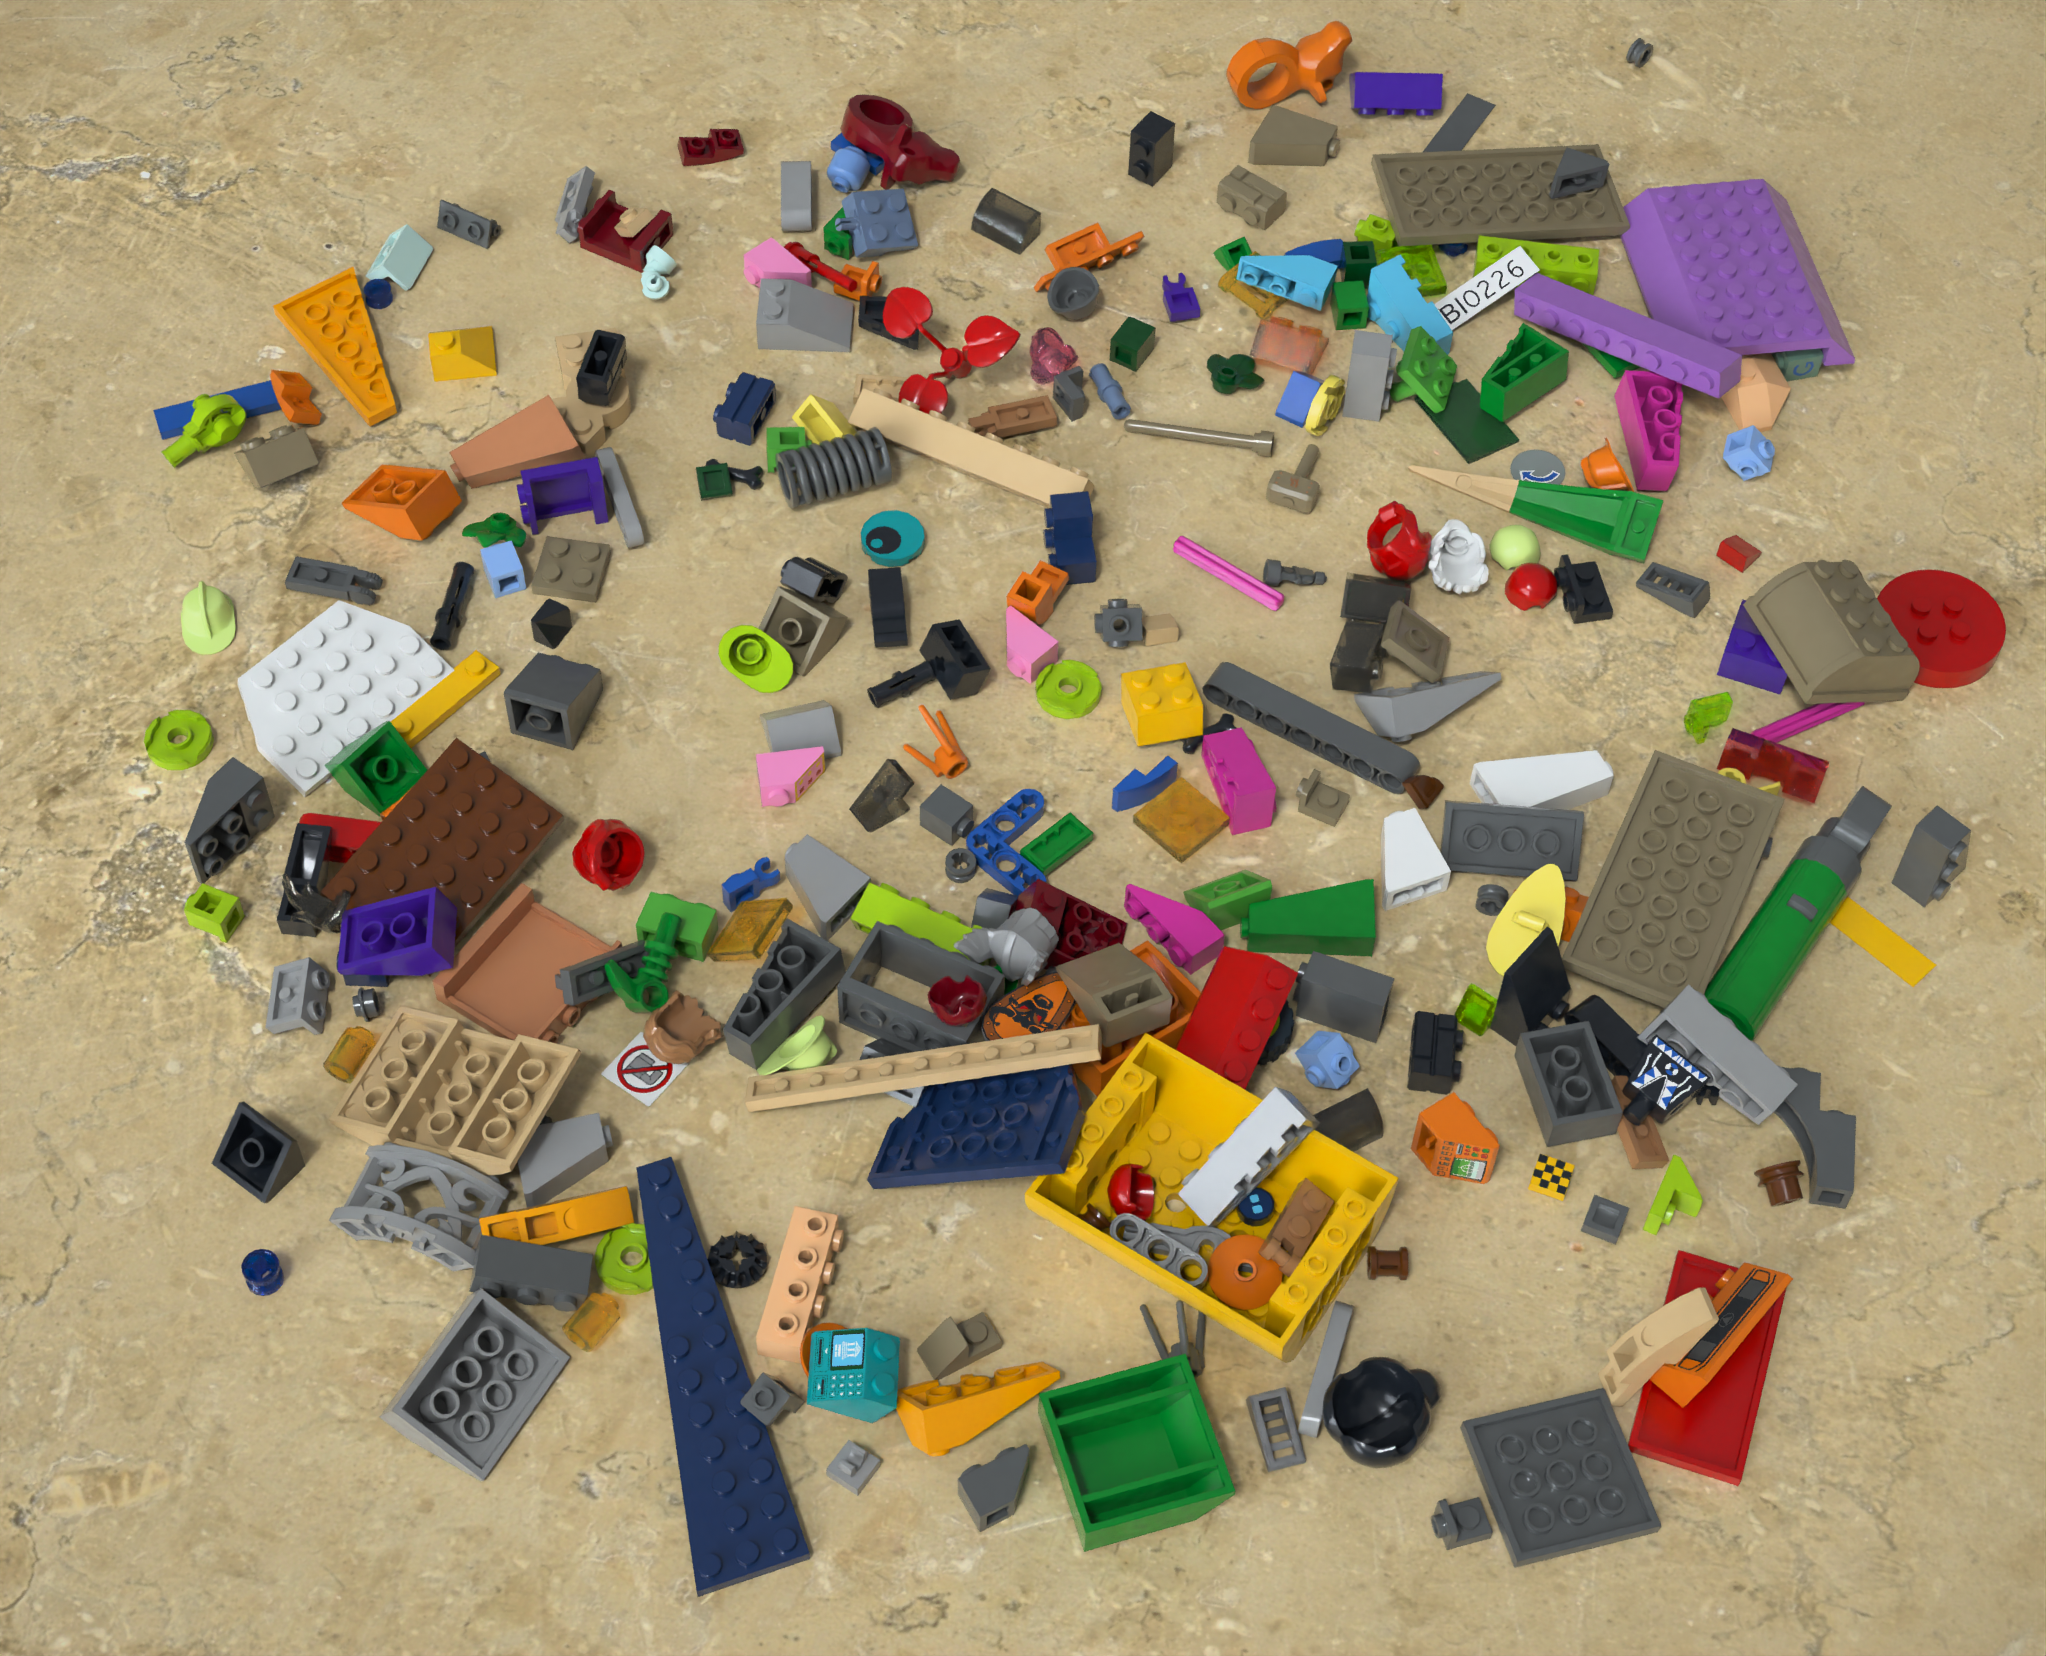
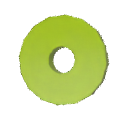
M1062 660L1060 664L1054 665L1052 663L1047 665L1038 675L1035 687L1037 702L1044 711L1054 717L1063 719L1081 718L1091 713L1099 704L1102 692L1101 681L1097 678L1098 674L1095 670L1083 662ZM1064 685H1072L1077 690L1072 693H1066L1060 688Z
M174 710L168 712L169 715L164 716L162 719L159 716L153 720L145 732L144 744L149 758L157 766L167 770L188 769L205 760L211 752L214 736L210 725L201 714L191 710ZM176 736H187V739L182 743H171V740Z
M631 1223L605 1234L597 1245L594 1259L598 1277L605 1286L619 1294L637 1295L653 1289L645 1225ZM629 1252H637L643 1257L634 1266H628L622 1262L624 1255Z

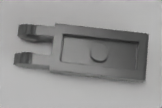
M297 556L286 577L285 585L286 589L344 600L351 599L357 604L370 606V604L373 605L376 599L373 589H379L383 580L376 573L358 570L357 567Z

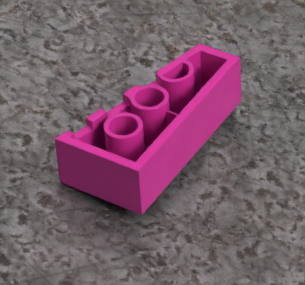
M1625 370L1614 397L1637 490L1667 491L1679 467L1681 438L1679 436V429L1682 424L1680 412L1683 402V384L1651 371Z

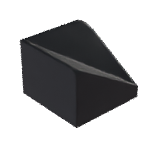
M550 598L546 600L531 619L534 641L551 649L557 648L572 628L570 609Z

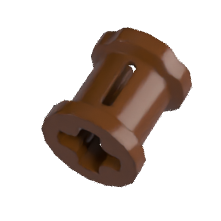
M1369 1246L1367 1251L1368 1279L1375 1280L1376 1276L1399 1277L1400 1280H1407V1247H1400L1399 1250H1376L1375 1246Z

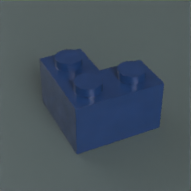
M1089 492L1050 495L1049 508L1044 509L1045 526L1049 529H1043L1045 549L1051 548V554H1048V564L1069 574V581L1066 585L1096 582L1097 561L1092 540L1093 513Z

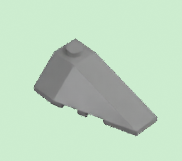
M1479 671L1442 678V685L1440 681H1434L1433 683L1421 681L1411 683L1412 687L1394 689L1392 686L1354 694L1356 704L1378 736L1391 737L1392 742L1407 741L1412 739L1411 734L1425 731L1501 680V673Z

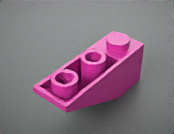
M1132 884L1126 886L1124 902L1126 912L1132 919H1138L1146 928L1149 937L1155 943H1160L1168 951L1175 965L1182 966L1191 975L1219 956L1224 945L1225 935L1202 911Z

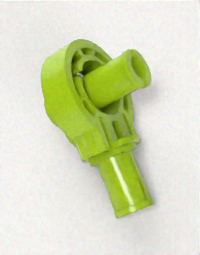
M201 394L194 400L192 406L195 412L192 415L191 421L183 426L184 431L182 433L184 435L161 452L174 468L195 451H202L204 454L211 447L222 446L237 437L244 427L246 412L232 396L219 394L210 397L208 394Z

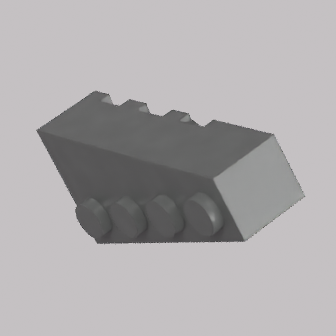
M788 918L785 919L781 926L782 932L777 941L773 940L767 951L768 957L761 969L757 968L753 975L751 987L747 993H743L723 1028L729 1054L755 1070L768 1059L822 1001L846 972L841 948Z

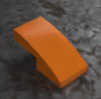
M271 370L270 378L275 396L288 420L293 423L318 425L322 413L309 400L312 391L311 385L300 373Z

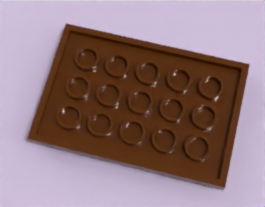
M456 737L322 889L321 894L341 911L437 887L457 907L456 947L562 824L564 816Z

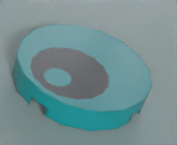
M897 510L880 512L870 517L863 525L861 530L862 550L865 555L867 553L871 560L879 565L888 567L903 566L908 564L910 559L915 556L917 558L921 554L925 545L923 526L917 518L906 512Z

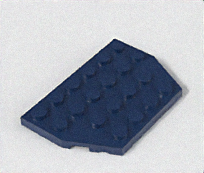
M1069 1064L929 1085L919 1101V1106L913 1107L903 1119L897 1116L889 1125L867 1181L873 1189L1065 1173L1085 1119L1073 1065Z

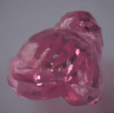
M1039 328L1031 336L1032 341L1029 353L1033 364L1031 365L1030 374L1037 384L1044 385L1054 382V376L1069 369L1077 362L1078 355H1076L1071 345H1064L1062 338L1053 328Z

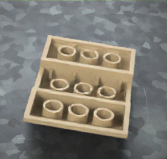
M400 1005L333 1111L329 1121L343 1131L373 1146L391 1142L398 1146L421 1149L447 1157L483 1175L505 1174L512 1172L581 1052L577 1048L518 1034L514 1041L465 1029L458 1019Z

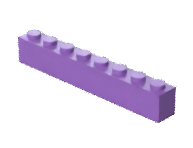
M1539 273L1534 274L1515 289L1514 315L1718 399L1740 382L1741 354Z

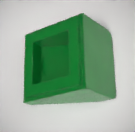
M1245 236L1219 247L1213 253L1215 258L1231 276L1238 272L1241 256H1254Z

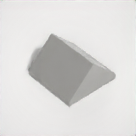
M825 700L760 714L770 752L823 746L824 760L841 756L833 709Z

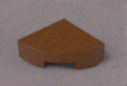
M1426 775L1412 776L1402 783L1419 809H1427L1444 788L1443 783L1439 779Z

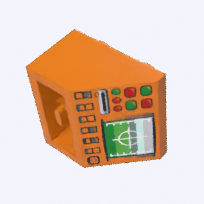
M1452 1092L1419 1113L1411 1150L1434 1176L1485 1184L1490 1181L1500 1145L1493 1131L1489 1128H1484L1475 1117L1472 1107L1466 1101H1461Z

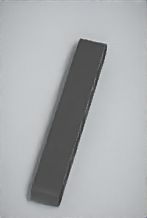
M1220 663L1202 688L1205 697L1213 704L1391 793H1402L1405 789L1402 783L1409 777L1414 776L1420 767V762L1411 752L1232 663Z

